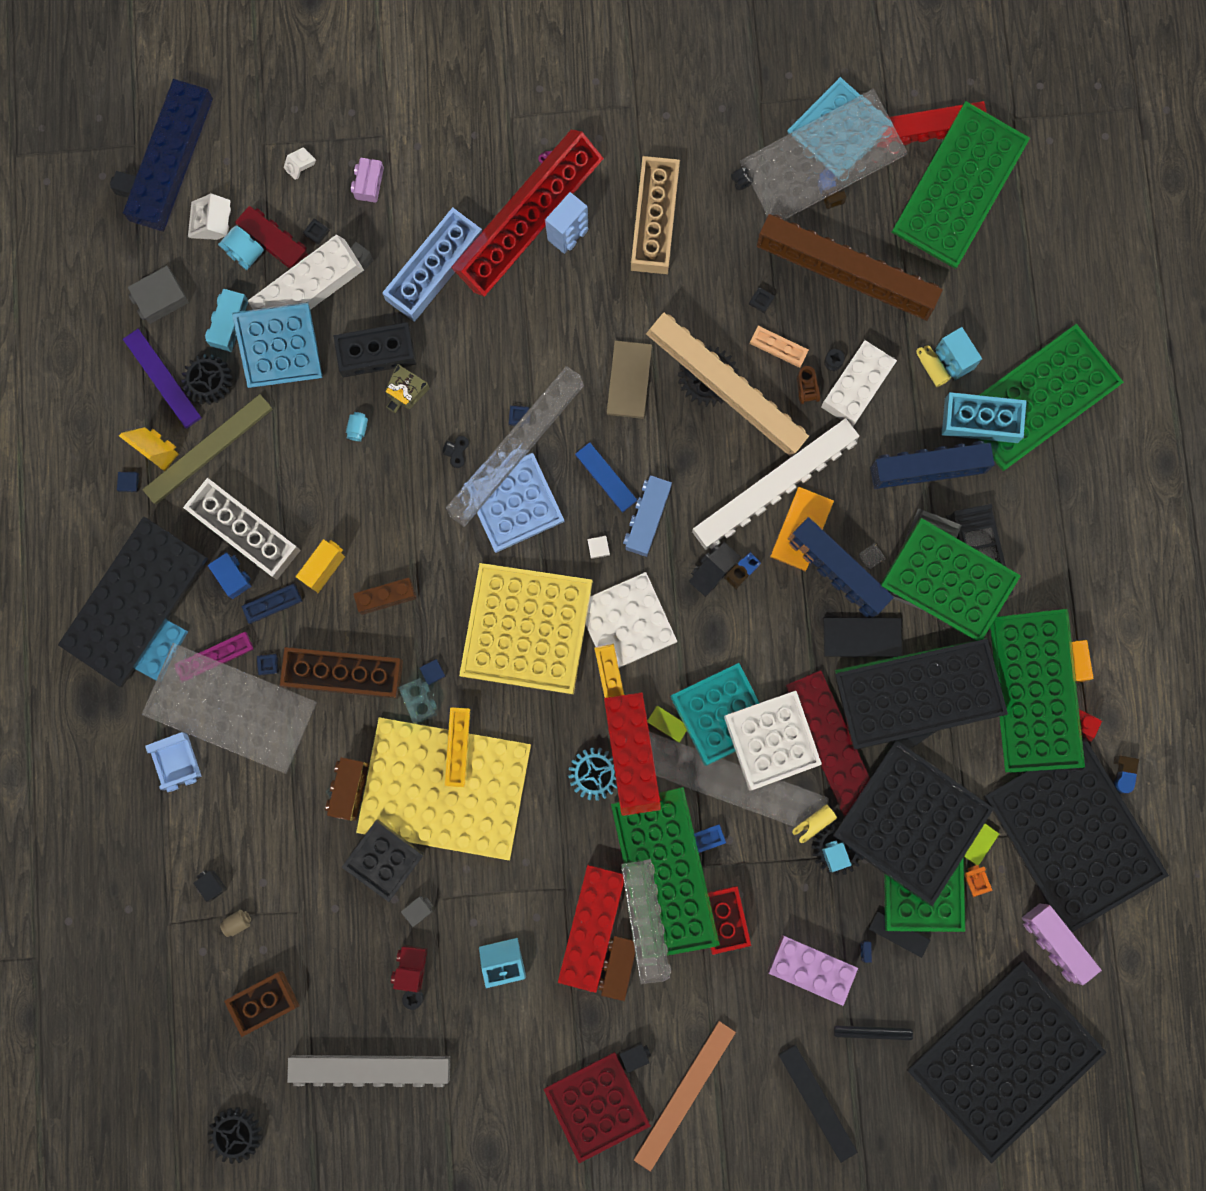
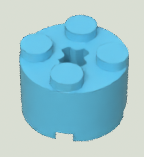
M237 225L218 244L227 252L226 254L232 260L240 261L239 264L245 270H248L264 251L256 241L250 238L248 233Z

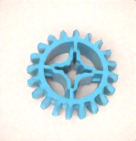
M591 748V754L589 755L586 750H583L585 755L583 758L580 754L576 755L580 759L579 762L572 760L576 767H569L570 771H574V774H570L569 778H575V781L570 784L571 786L578 785L574 790L576 793L581 789L583 790L580 795L581 797L588 793V800H591L592 795H595L597 801L599 800L598 794H602V797L605 799L607 797L604 792L608 791L612 795L613 791L610 787L613 786L617 789V785L613 783L616 780L614 764L611 762L613 761V756L609 759L607 758L609 751L601 755V748L598 749V754H594V748ZM591 758L602 759L608 765L598 768L593 764ZM586 761L589 768L588 773L579 778L580 766ZM590 765H592L593 769H595L596 771L604 770L600 772V775H598L599 784L597 783V780H595L594 777L586 778L589 776V773H591L590 771L592 770ZM611 770V779L603 787L601 776ZM589 780L594 781L598 790H589L581 783Z

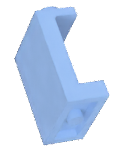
M181 732L145 746L147 753L152 755L161 782L160 790L171 792L179 789L178 785L184 783L185 785L196 783L197 778L202 777L187 733Z

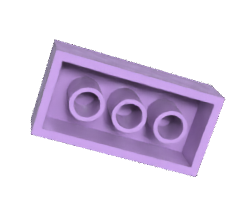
M1039 903L1022 917L1025 922L1023 924L1029 933L1035 934L1038 938L1036 939L1038 945L1043 950L1046 948L1050 953L1048 957L1056 966L1059 965L1063 970L1061 973L1068 982L1072 981L1074 984L1084 985L1102 971L1050 905Z
M781 935L767 972L843 1006L858 968Z

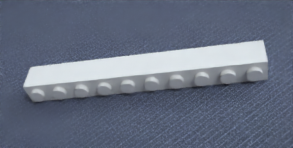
M845 418L693 528L692 533L705 550L709 547L713 549L716 545L718 546L721 543L720 539L732 536L738 526L744 527L751 521L750 518L755 514L759 516L765 512L767 505L770 503L774 505L780 501L782 494L785 492L787 494L791 493L797 488L796 484L800 481L805 483L812 477L811 473L816 470L820 472L827 466L826 463L829 460L835 461L838 459L844 449L850 450L857 445L858 433Z

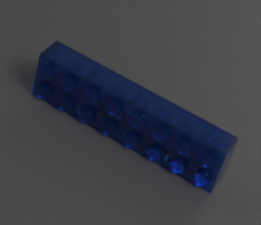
M176 79L172 80L123 214L130 222L164 232L213 101L208 89Z

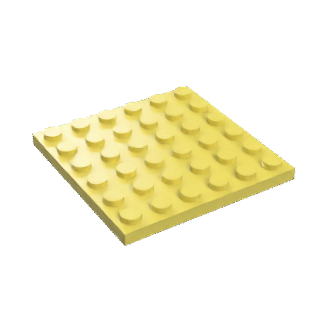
M480 563L459 676L574 694L593 580Z

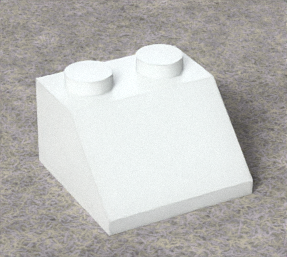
M208 194L192 201L188 237L214 240L225 237L229 231L230 200L214 194Z

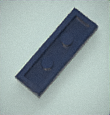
M292 584L241 607L248 624H252L303 601L296 584Z

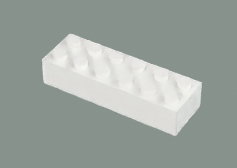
M335 235L249 299L248 302L253 310L309 302L311 310L364 271L345 239Z
M208 478L183 507L276 580L301 551Z

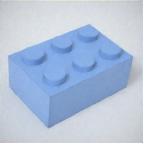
M571 192L545 219L548 241L564 254L567 250H572L577 243L576 240L580 236L583 237L589 229L587 205Z

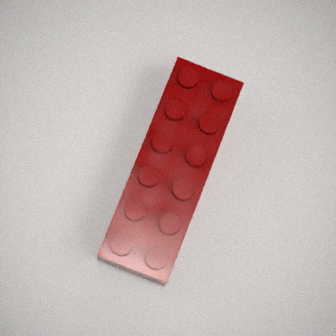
M643 693L604 698L621 816L661 810Z
M587 865L558 983L594 993L597 992L626 874Z

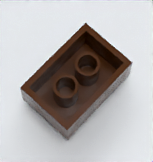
M340 757V761L336 762L334 772H337L336 778L332 780L330 785L332 795L331 799L327 800L325 811H328L327 816L356 821L369 763Z
M283 970L224 1001L241 1037L300 1006Z

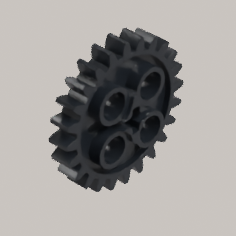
M711 345L708 348L710 352L712 351ZM717 347L715 351H712L719 356V360L724 364H728L732 368L735 366L736 361L730 362L731 355L728 357L724 356L725 350L719 353V347ZM683 365L679 366V369L682 371L678 372V376L682 377V379L678 381V384H684L681 387V391L687 390L685 397L691 395V402L697 399L698 405H700L703 401L705 402V407L708 406L709 402L712 403L713 407H715L716 401L720 404L723 403V399L710 388L708 392L701 391L700 386L705 384L702 381L694 384L693 382L699 379ZM733 368L734 373H738L739 369Z

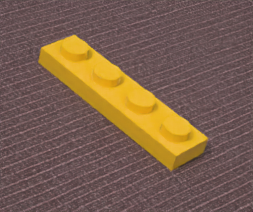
M450 708L445 786L465 787L470 709Z

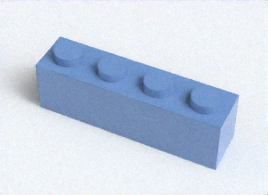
M651 475L649 480L644 481L642 491H645L643 498L639 497L636 504L638 509L637 515L632 516L629 525L632 526L630 534L626 533L623 544H626V550L645 557L648 556L672 482Z

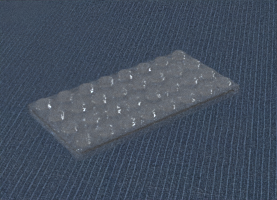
M873 88L740 160L743 168L746 167L748 169V175L753 180L751 185L767 216L768 214L778 215L785 220L907 155V150Z
M173 643L142 715L287 774L317 702Z

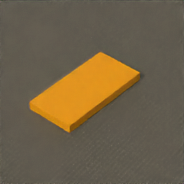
M798 487L770 557L806 571L809 563L803 558L804 554L799 549L796 551L789 545L790 541L788 538L808 517L823 530L834 501Z

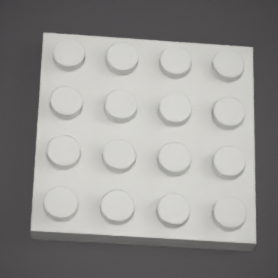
M646 572L590 596L585 625L595 647L614 644L619 668L677 643Z
M797 691L724 716L749 790L757 789L822 765Z

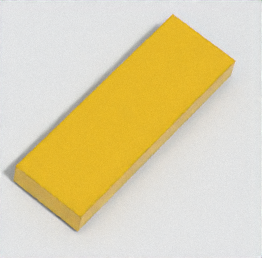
M614 644L595 647L604 697L624 695Z

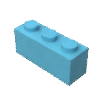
M223 289L222 294L218 295V306L216 311L212 313V324L205 334L206 342L211 347L232 352L237 338L232 314L233 312L246 310L248 299L245 294Z

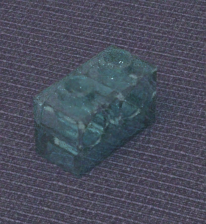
M419 678L398 687L414 724L437 715L435 710L438 708L434 699L430 700L428 692H430V688L426 681L423 682ZM420 687V694L413 697L411 695L412 688ZM422 704L428 706V711L425 714H419L418 708Z

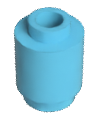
M354 412V415H349L346 429L348 439L362 441L368 423L365 414Z

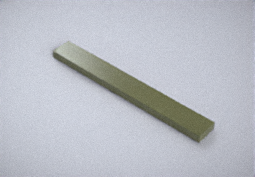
M259 394L142 490L155 505L158 504L273 410L272 407Z

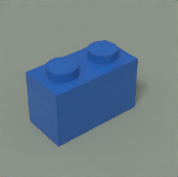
M225 553L210 563L208 567L228 597L234 599L252 587L249 583L251 578L245 570L241 571L239 568L241 563L235 555L231 556Z

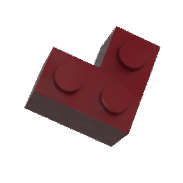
M404 945L401 950H398L396 961L399 962V967L392 972L391 984H394L393 989L418 992L422 989L427 948Z

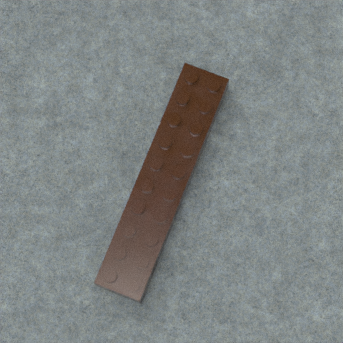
M768 214L759 234L758 248L926 321L932 314L943 291L935 283H927L917 275L904 273V270L901 268H893L882 260H874L866 253H858L848 245L837 244L829 237H821L815 231L805 230L797 223L784 221L778 215Z

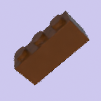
M410 578L353 594L358 612L361 615L417 599Z
M614 935V940H609L607 951H611L610 958H605L603 970L606 971L605 979L601 978L598 989L602 991L601 996L625 1001L638 940Z

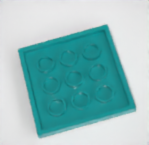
M739 663L670 696L705 766L735 752L724 716L759 704Z

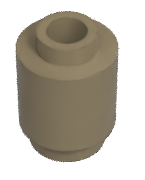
M238 910L223 919V922L220 923V928L226 937L235 936L250 927L251 917L246 911Z

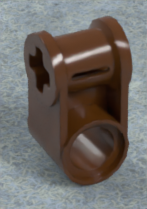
M804 366L797 375L800 404L814 400L820 402V391L817 385L815 370L810 366ZM808 373L811 379L804 380L801 374Z

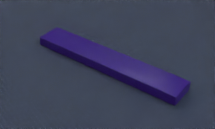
M136 329L123 338L128 348L184 427L187 429L199 421L202 417L141 331Z

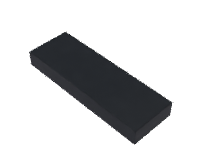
M876 912L868 927L869 930L921 958L931 941L915 931H885V915Z

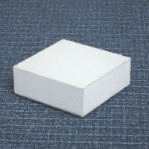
M606 536L587 539L591 559L610 555Z

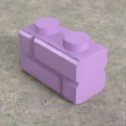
M360 158L359 164L355 165L354 174L356 175V181H352L351 192H353L355 199L377 202L384 169L381 161Z

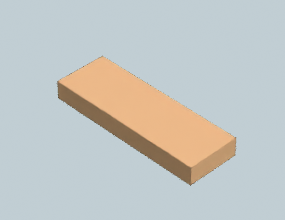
M760 326L757 327L750 341L751 345L799 368L809 351Z

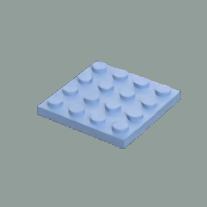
M533 453L464 484L495 553L565 522Z

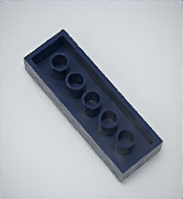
M978 441L973 443L972 446L958 444L950 449H946L944 446L929 452L927 449L916 451L915 454L901 452L894 457L881 455L874 461L870 469L874 489L986 474L995 464L991 443L985 444L984 441Z
M809 517L788 538L790 541L789 545L796 551L799 549L804 554L803 558L808 563L816 565L818 567L817 571L823 577L827 576L832 581L831 584L837 590L841 589L846 594L845 597L852 604L855 602L860 607L859 611L864 616L873 617L878 615L894 598Z

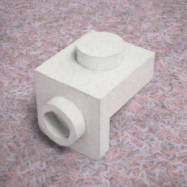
M303 147L287 155L284 169L296 180L299 178L300 172L313 166L316 160Z

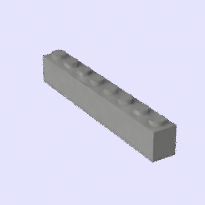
M292 1055L288 1058L287 1083H293V1086H305V1083H313V1086H325V1083H333V1086L340 1087L345 1086V1083H353L355 1087L365 1086V1083H373L374 1087H383L385 1083H393V1087H404L405 1084H413V1087H424L425 1084H433V1087H445V1084H448L450 1081V1056Z

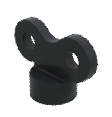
M459 436L455 439V443L445 442L442 455L451 457L450 464L452 467L460 468L464 465L462 453L469 445L468 439L464 436ZM460 441L464 442L463 446L459 444ZM456 458L459 459V464L455 463Z

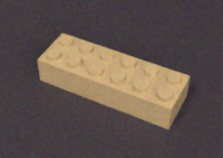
M646 156L642 158L631 271L668 274L680 160Z

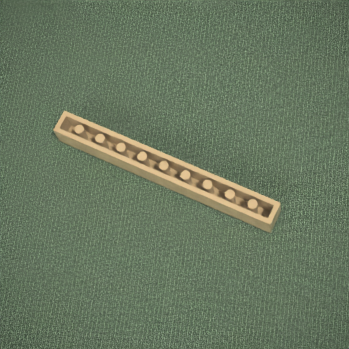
M663 313L646 333L647 336L789 456L795 454L809 437L803 427L794 424L791 421V417L786 413H781L775 403L767 401L758 389H753L744 377L734 373V369L730 365L724 364L719 360L720 358L716 353L707 350L702 341L693 338L689 330L685 327H680L671 315Z

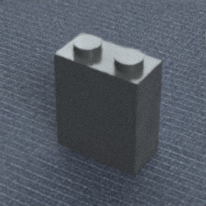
M168 266L128 286L130 300L133 304L138 305L139 309L137 312L142 320L146 319L149 324L189 303Z

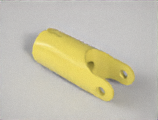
M929 345L917 349V355L936 387L945 384L951 379L942 362Z
M826 804L795 827L792 833L797 835L801 831L808 829L807 833L799 839L800 843H804L836 820L837 817Z

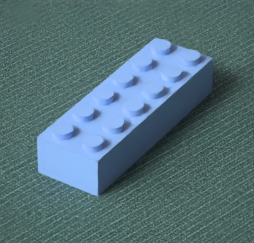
M452 207L383 291L382 294L385 300L415 322L455 273L451 267L481 234L482 229Z

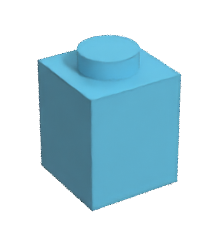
M837 840L826 843V848L822 849L830 872L851 866L843 843H838Z

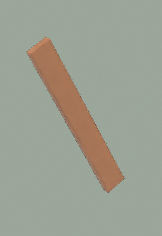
M720 1021L717 1022L634 1157L635 1162L651 1172L736 1032Z

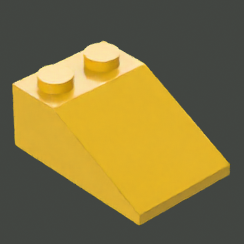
M144 427L123 432L119 435L163 471H166L179 455L174 450L176 446L168 440L163 442L160 439L161 435L154 429L149 431Z

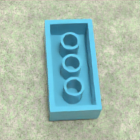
M949 392L944 403L942 435L1019 443L1024 438L1026 400Z

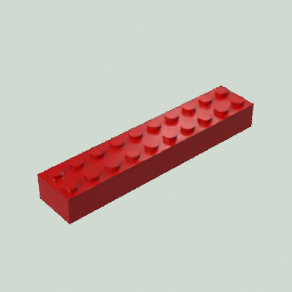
M570 130L451 267L474 293L486 296L546 226L545 219L569 192L575 193L604 159L582 131Z

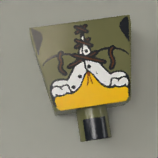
M398 364L385 391L387 396L391 398L386 407L394 413L397 412L401 405L411 409L430 389L428 383Z

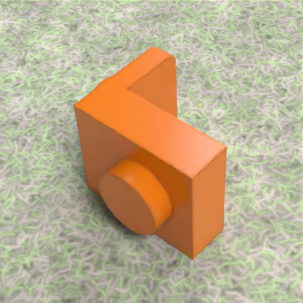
M979 865L967 869L968 872L964 876L973 897L992 891L985 873V867L980 868Z

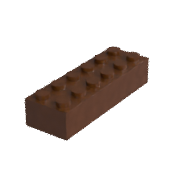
M284 647L280 686L292 689L399 699L403 660L391 657Z

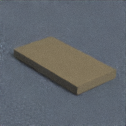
M615 341L607 415L644 419L652 344Z

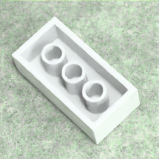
M864 341L824 400L821 408L840 420L846 418L853 427L897 360L869 342Z

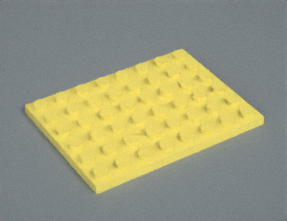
M379 718L356 833L366 835L378 819L410 843L510 861L531 744L469 734L465 787L445 786L449 730Z

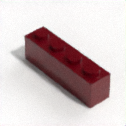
M248 206L235 223L248 233L252 240L256 241L289 269L308 256L307 248L298 241L296 243L292 240V235L286 230L282 232L278 229L279 226L272 219L268 221L264 218L265 214L258 208L254 210L251 206Z

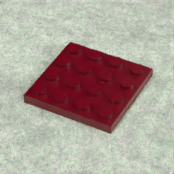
M615 1052L543 1088L578 1163L651 1127Z

